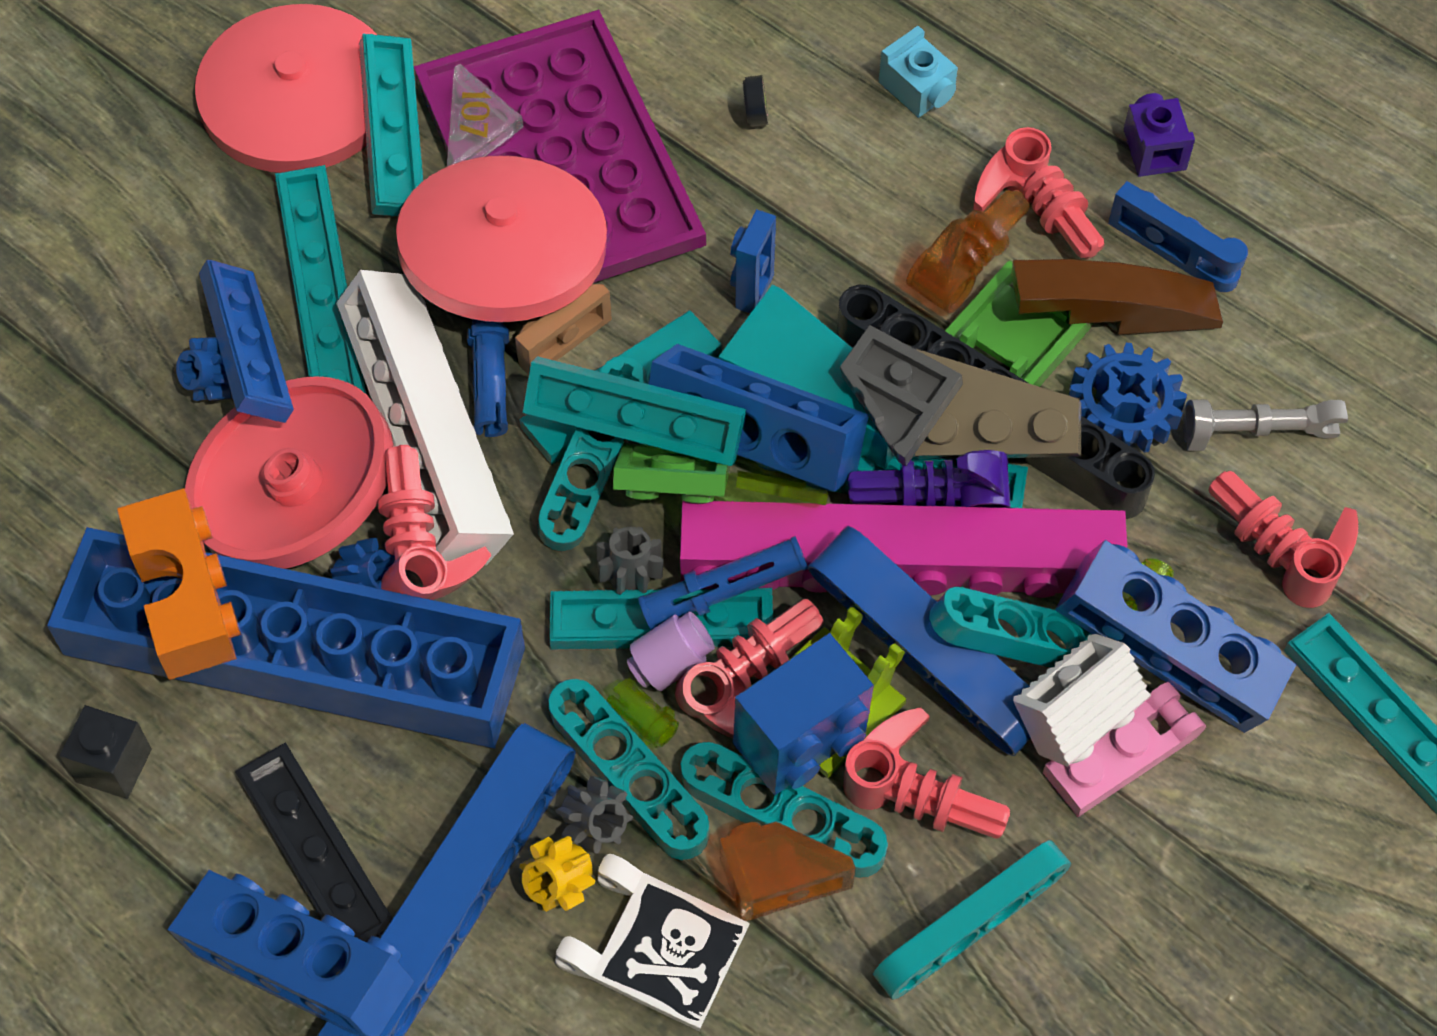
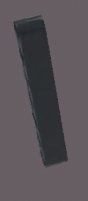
M861 284L851 286L842 293L839 299L837 335L852 348H854L866 329L871 325L902 343L910 345L915 350L925 351L1026 382L875 287ZM855 317H865L867 320H858ZM1082 416L1081 454L1086 455L1090 459L1084 460L1076 457L1020 458L1100 510L1125 511L1126 519L1136 517L1143 511L1155 478L1154 467L1145 455ZM1117 482H1128L1136 488H1125Z

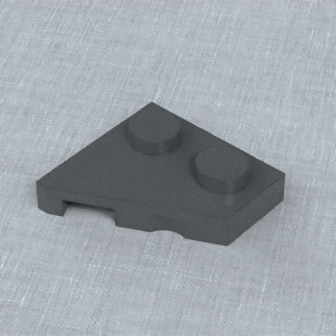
M869 325L840 366L842 378L866 414H869L870 420L898 462L904 466L908 465L963 385L962 374Z

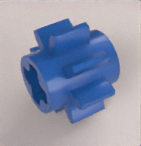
M217 338L189 339L191 350L183 351L178 357L176 364V373L180 384L187 390H193V400L230 399V386Z
M377 538L359 540L356 544L342 546L338 549L341 558L336 561L331 569L332 579L381 589L383 575L395 562V556L389 554L386 550H378Z

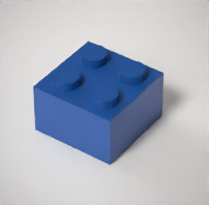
M829 633L735 697L733 744L774 795H777L789 785L793 789L800 788L820 770L819 765L835 753L839 757L847 755L855 744L865 739L874 684Z

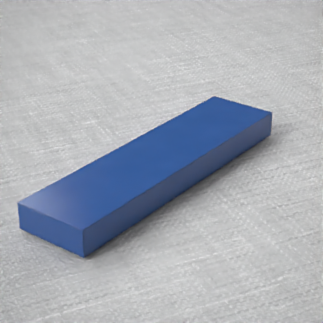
M206 260L199 275L236 411L286 423L294 408L254 273L217 261Z

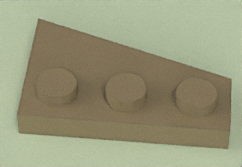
M916 349L962 374L963 385L916 451L915 456L918 459H957L964 453L979 450L1001 451L1006 453L1008 458L1081 457V401L1078 398Z

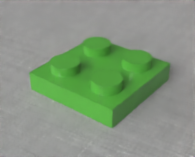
M624 443L614 466L613 489L626 490V496L634 499H655L659 497V493L681 494V499L686 502L709 503L714 501V496L724 497L730 466L650 445Z

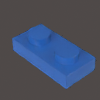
M756 209L747 228L739 227L734 236L730 255L736 258L730 279V285L736 287V309L750 314L765 295L774 276L776 216Z

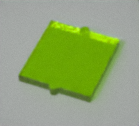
M737 470L735 488L826 505L828 493L826 490L813 488L805 483Z

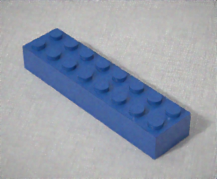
M87 527L47 626L63 655L167 677L156 653L144 605L163 600L172 595L180 586L182 579L174 576H162L142 582L130 557L125 536ZM218 555L227 586L217 589L220 603L222 605L231 602L241 635L231 638L237 659L175 679L496 748L525 650L520 618Z

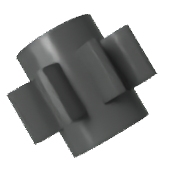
M643 527L614 528L609 543H597L598 580L600 582L610 581L612 587L620 595L625 590H639L642 593H646L650 577L654 579H662L661 540H650L649 535L643 531Z
M590 776L587 787L576 788L569 785L567 787L569 794L565 797L562 807L556 809V814L562 816L564 822L568 825L561 836L563 838L570 836L572 843L578 844L581 842L583 848L595 854L599 853L602 843L615 842L620 844L622 842L620 836L625 831L627 822L633 820V816L627 813L622 804L627 796L626 791L615 786L608 787L607 781L595 776Z

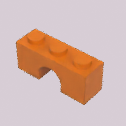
M183 488L117 508L129 554L141 581L145 582L162 576H174L182 579L180 586L172 595L163 600L144 605L156 653L168 679H175L237 659L231 638L241 635L231 602L222 605L220 603L217 589L225 587L227 584L217 553L207 556L203 541L212 539L213 536L203 506L192 509L186 491Z

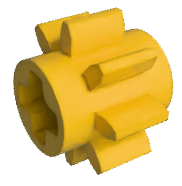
M566 836L555 843L550 837H547L531 845L530 851L533 857L520 863L519 866L523 870L522 885L528 897L534 902L542 904L543 911L545 912L559 905L565 911H568L584 902L582 891L595 884V879L591 877L593 869L589 853L582 847L573 844L570 836Z

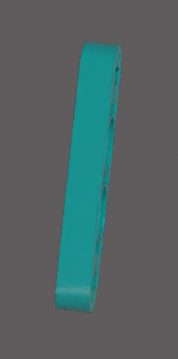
M614 357L607 361L600 371L620 377L621 373L627 374L631 377L630 380L647 384L645 369L640 362L631 357ZM576 427L540 510L537 531L544 545L552 550L566 551L580 544L625 439L615 437L610 441L601 442L592 438L587 429ZM576 464H587L596 471L598 481L591 488H576L568 480V470ZM566 499H569L572 502H576L570 520V525L576 528V530L567 528L563 535H558L553 532L554 523L548 518L558 519L564 509Z
M964 587L948 589L930 610L929 617L936 633L946 642L953 645L1049 668L1055 667V662L1062 661L1064 655L1071 654L1073 648L1079 647L1080 642L1088 640V635H1092L1056 610ZM998 619H1002L1010 624L1017 632L1018 637L1007 633L999 624ZM1046 630L1057 635L1065 644L1066 649L1056 645L1047 635Z
M569 679L559 683L551 691L549 697L550 717L555 729L575 749L591 770L600 779L607 781L608 787L615 786L626 791L627 796L622 802L623 806L666 854L679 860L692 859L700 855L707 847L709 841V820L704 809L591 684L580 679ZM570 699L573 703L579 704L585 700V715L593 724L587 732L585 722L577 713L572 711L564 715L565 701ZM605 736H616L625 742L627 748L621 757L615 760H604L596 755L594 751L595 744ZM644 776L656 778L663 786L662 793L652 801L644 802L636 799L630 792L631 785L636 779ZM673 800H676V802L672 803V815L680 824L686 826L691 822L695 823L693 826L694 838L688 840L684 835H680L675 839L672 838L673 823L664 811Z
M711 742L698 743L690 747L683 755L681 761L682 784L694 798L847 875L857 878L869 877L877 873L884 865L888 848L887 836L882 827L874 821L804 786L793 789L789 785L780 793L774 795L773 802L768 807L757 810L749 808L741 799L744 789L752 784L767 785L743 756ZM709 761L716 763V774L720 778L709 775L704 782L697 779V768L695 765L704 768ZM737 772L739 775L734 780L731 795L727 796L725 795L726 781L722 779L731 782L733 773ZM806 809L819 812L825 820V827L815 835L801 834L792 824L793 817L798 812ZM835 823L843 825L841 828V838L851 843L857 844L862 837L871 841L870 851L874 855L865 852L861 855L860 859L851 856L852 846L838 837L835 840V847L827 846L832 839Z
M1052 840L1042 843L895 950L879 964L873 976L892 1000L905 995L1055 884L1069 870L1071 862Z

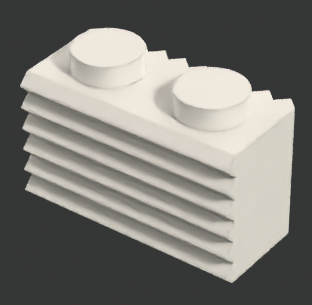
M1098 634L1088 635V640L1080 642L1079 647L1073 648L1071 654L1064 655L1062 661L1055 662V667L1047 669V674L1040 675L1038 681L1031 682L1029 688L1022 689V694L1014 696L1015 706L1039 755L1067 767L1072 763L1085 760L1092 754L1094 744L1112 729L1127 725L1134 718V710L1150 698L1151 694L1146 690L1147 685L1142 681L1143 676L1138 672L1139 667L1133 662L1135 658L1129 653L1131 649L1125 643Z

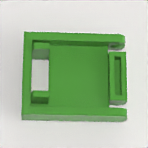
M1008 261L945 331L972 348L975 346L979 347L1008 366L1013 374L1029 384L1040 387L1086 335L1093 323L1069 325L1066 311L1019 314L1014 289L1009 286L1013 282L1011 276L1013 262Z

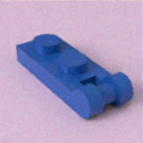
M1128 181L1115 194L1108 222L1109 225L1193 277L1213 282L1215 290L1219 292H1229L1237 287L1241 276V268H1243L1248 256V248L1244 242L1237 238L1221 239L1205 229L1197 220L1185 217L1162 203L1153 193L1141 190Z

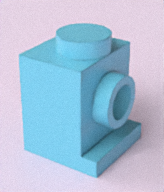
M916 26L881 51L879 83L919 118L933 107H942L952 98L956 91L958 67L924 38L925 31Z

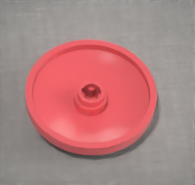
M311 4L273 7L254 13L235 23L224 31L209 47L200 63L196 76V102L201 120L210 138L222 151L236 161L259 170L275 173L325 165L327 168L355 155L367 146L359 41L363 33L377 34L364 22L346 12L331 7Z
M487 156L461 161L443 168L429 176L411 192L401 208L397 221L398 257L402 270L409 282L422 296L436 306L456 315L475 320L515 322L555 312L572 303L586 292L599 275L606 256V220L603 210L593 193L568 172L551 164L530 158Z
M315 376L286 381L294 408L286 423L238 412L236 408H233L209 432L191 463L186 479L185 491L192 509L203 506L213 538L205 540L203 543L213 554L217 553V555L288 569L312 561L329 552L355 532L371 514L387 486L385 453L388 448L393 447L392 434L384 416L368 395L356 386L339 379Z

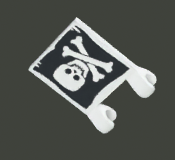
M607 854L599 866L598 883L604 888L631 896L602 955L585 943L567 936L562 939L556 950V965L566 972L591 979L686 1026L700 1031L750 923L643 873L619 856Z

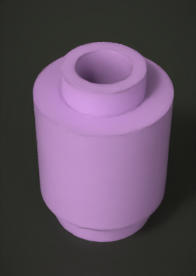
M688 612L682 617H678L675 614L630 644L632 657L627 660L632 674L643 687L647 688L652 685L657 690L663 691L678 681L689 669L697 664L706 662V655L713 651L715 646L705 626L695 614Z

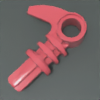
M1024 127L1013 131L1007 137L1005 146L986 165L977 185L973 210L982 213L1004 188H1007L1011 192L1022 194L1027 202L1032 203V209L1037 215L1041 216L1040 224L1047 233L1060 232L1078 257L1087 260L1095 257L1103 249L1104 239L1084 214L1088 208V200L1079 191H1073L1072 183L1064 178V173L1058 166H1048L1051 153L1049 138L1045 133L1035 128Z
M410 445L388 448L385 453L388 494L379 498L378 508L381 515L389 518L383 524L384 533L391 537L385 542V549L389 554L395 556V562L384 573L381 589L436 600L452 593L468 582L491 557V553L485 546L454 560H444L442 555L436 551L435 536L429 533L434 528V519L426 513L434 509L435 502L434 495L421 488L418 452L416 449L411 448ZM405 570L415 572L421 578L423 587L412 584L407 578Z
M1224 471L1217 476L1209 486V493L1239 522L1234 534L1242 542L1256 539L1257 542L1254 550L1259 555L1269 552L1271 555L1267 563L1272 568L1283 566L1286 569L1282 581L1286 596L1296 605L1306 608L1318 607L1327 602L1356 544L1358 536L1357 511L1345 507L1328 540L1312 539L1304 528L1291 529L1295 520L1290 515L1278 516L1282 503L1275 496L1262 500L1232 471ZM1303 569L1315 570L1323 578L1312 577Z
M801 599L767 625L758 618L751 621L747 625L749 638L745 639L740 635L735 636L732 639L734 647L732 650L729 651L723 646L716 650L717 661L714 663L704 662L697 664L678 680L675 696L679 707L689 716L699 718L713 730L733 739L735 697L752 686L751 677L755 676L761 680L767 676L766 667L769 664L777 669L789 661L786 652L822 627L824 621L817 607L808 599ZM695 676H707L715 682L718 696L713 705H702L693 698L691 683Z
M922 708L907 710L892 716L877 726L864 741L855 744L850 749L846 758L843 788L846 797L853 805L861 809L874 810L883 807L891 800L896 802L895 812L902 813L907 806L915 809L914 819L921 820L925 813L934 816L933 829L944 832L947 822H951L995 839L1003 835L1010 816V809L1006 805L960 789L962 777L952 774L945 783L935 780L937 771L930 769L926 776L917 774L918 764L910 763L901 758L899 754L900 748L929 721L930 716ZM863 768H875L885 778L877 782H867L861 779L857 772Z

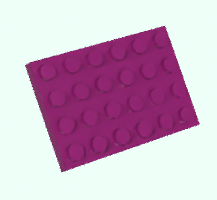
M599 9L414 66L416 81L452 164L487 156L530 158L551 164L568 172L593 193L603 210L607 228L605 260L599 275L593 283L706 246V232ZM484 91L491 97L462 99V92L483 93ZM469 102H484L489 106L490 113L484 120L472 121L465 119L462 116L461 110ZM469 107L464 109V113L467 115H485L487 109L484 107ZM483 123H488L487 138L460 130L461 124L484 132Z

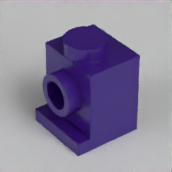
M1150 93L1140 97L1135 104H1130L1123 130L1138 177L1187 170L1195 137L1193 132L1188 131L1178 98L1164 100L1162 95Z

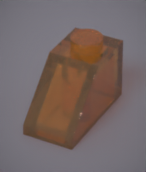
M777 821L762 826L759 822H748L733 828L726 837L720 838V861L739 917L744 921L753 920L853 888L856 868L852 857Z

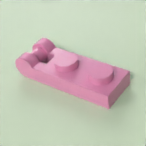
M1169 682L1160 685L1150 693V698L1134 710V718L1127 725L1112 729L1094 744L1092 754L1085 760L1072 763L1068 767L1053 760L1045 764L1043 774L1077 817L1192 742L1205 730L1206 725L1195 712L1188 713L1178 700L1181 695ZM1160 715L1171 727L1170 730L1162 735L1150 723Z

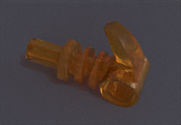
M1018 190L1005 191L986 212L974 210L964 220L962 218L953 220L942 231L932 246L927 248L917 258L908 273L906 284L946 313L951 314L955 312L969 296L974 287L976 277L981 273L983 267L987 266L995 256L1001 255L1009 247L1010 242L1007 233L1028 212L1030 207L1027 200L1024 199V195Z

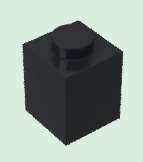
M84 705L60 754V758L76 783L128 799L152 748L138 722Z

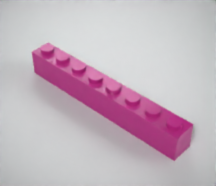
M682 500L681 581L685 580L684 574L694 570L699 575L745 555H750L787 541L793 536H796L808 566L845 526H851L867 537L929 595L941 594L953 587H964L992 595H997L1000 592H1023L1031 597L1046 598L1056 593H1065L1084 557L1104 540L1127 548L1125 511L735 501L691 503ZM769 562L730 577L728 582L731 583L774 566V563ZM808 569L800 570L759 587L772 588V590L778 587H803L811 592H827L814 579ZM715 583L702 589H716L719 585Z

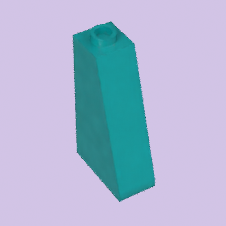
M772 284L719 355V359L866 413L841 375L840 366L853 348L783 289ZM868 418L861 455L875 461L876 465L885 469L894 454L870 418Z

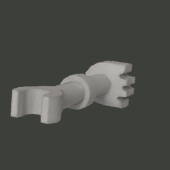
M1189 399L1183 410L1182 420L1184 424L1182 428L1183 433H1185L1184 441L1187 442V451H1204L1213 431H1251L1253 436H1268L1272 430H1304L1306 433L1314 434L1319 438H1335L1341 434L1339 423H1347L1348 415L1345 401L1342 400L1323 401L1316 405L1307 406L1304 409H1270L1268 404H1253L1251 410H1213L1211 404L1206 399Z

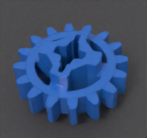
M1126 342L1123 353H1116L1110 344L1104 345L1101 359L1092 353H1088L1083 368H1075L1068 396L1078 398L1081 401L1082 417L1130 446V444L1137 443L1144 453L1149 452L1153 438L1162 444L1166 443L1171 429H1177L1180 424L1187 398L1186 393L1179 391L1183 377L1181 374L1168 376L1171 361L1167 358L1158 363L1151 360L1153 349L1150 347L1145 349L1142 355L1134 354L1132 343ZM1093 387L1097 390L1095 398L1100 401L1097 405L1092 395ZM1155 392H1157L1161 402V409L1157 407L1159 399L1153 394Z

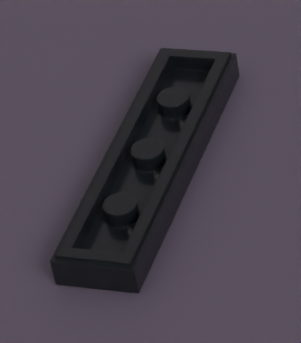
M286 742L236 770L235 773L320 918L322 919L324 915H330L340 920L354 931V937L365 942L371 936L381 938L393 918Z

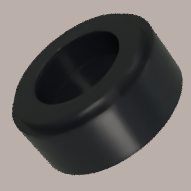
M763 75L745 77V80H743V93L748 125L751 127L768 125Z

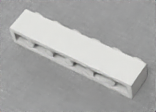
M360 270L337 301V306L372 401L382 413L390 428L393 447L410 445L411 448L416 449L418 452L421 488L434 495L435 507L426 514L434 519V528L429 533L433 534L436 538V551L442 555L445 561H451L486 546L491 553V557L485 564L488 565L514 533L494 484L492 473L487 466L477 440L475 429L470 422L460 396L458 385L453 378L443 352L442 344L438 339L429 316L426 302L409 282L405 274Z

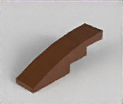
M1074 259L1013 260L1011 276L1019 314L1066 311L1069 324L1115 321L1118 335L1222 328L1223 319L1215 287L1211 281L1169 270L1120 262Z

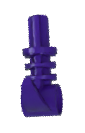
M979 450L960 455L957 458L958 468H953V460H942V469H934V461L930 460L923 461V469H915L914 461L910 460L907 466L900 463V470L853 471L848 477V496L850 502L854 504L901 502V505L917 506L916 502H925V506H936V501H944V506L955 507V501H960L961 507L1011 508L1008 457L1006 453L1001 451Z

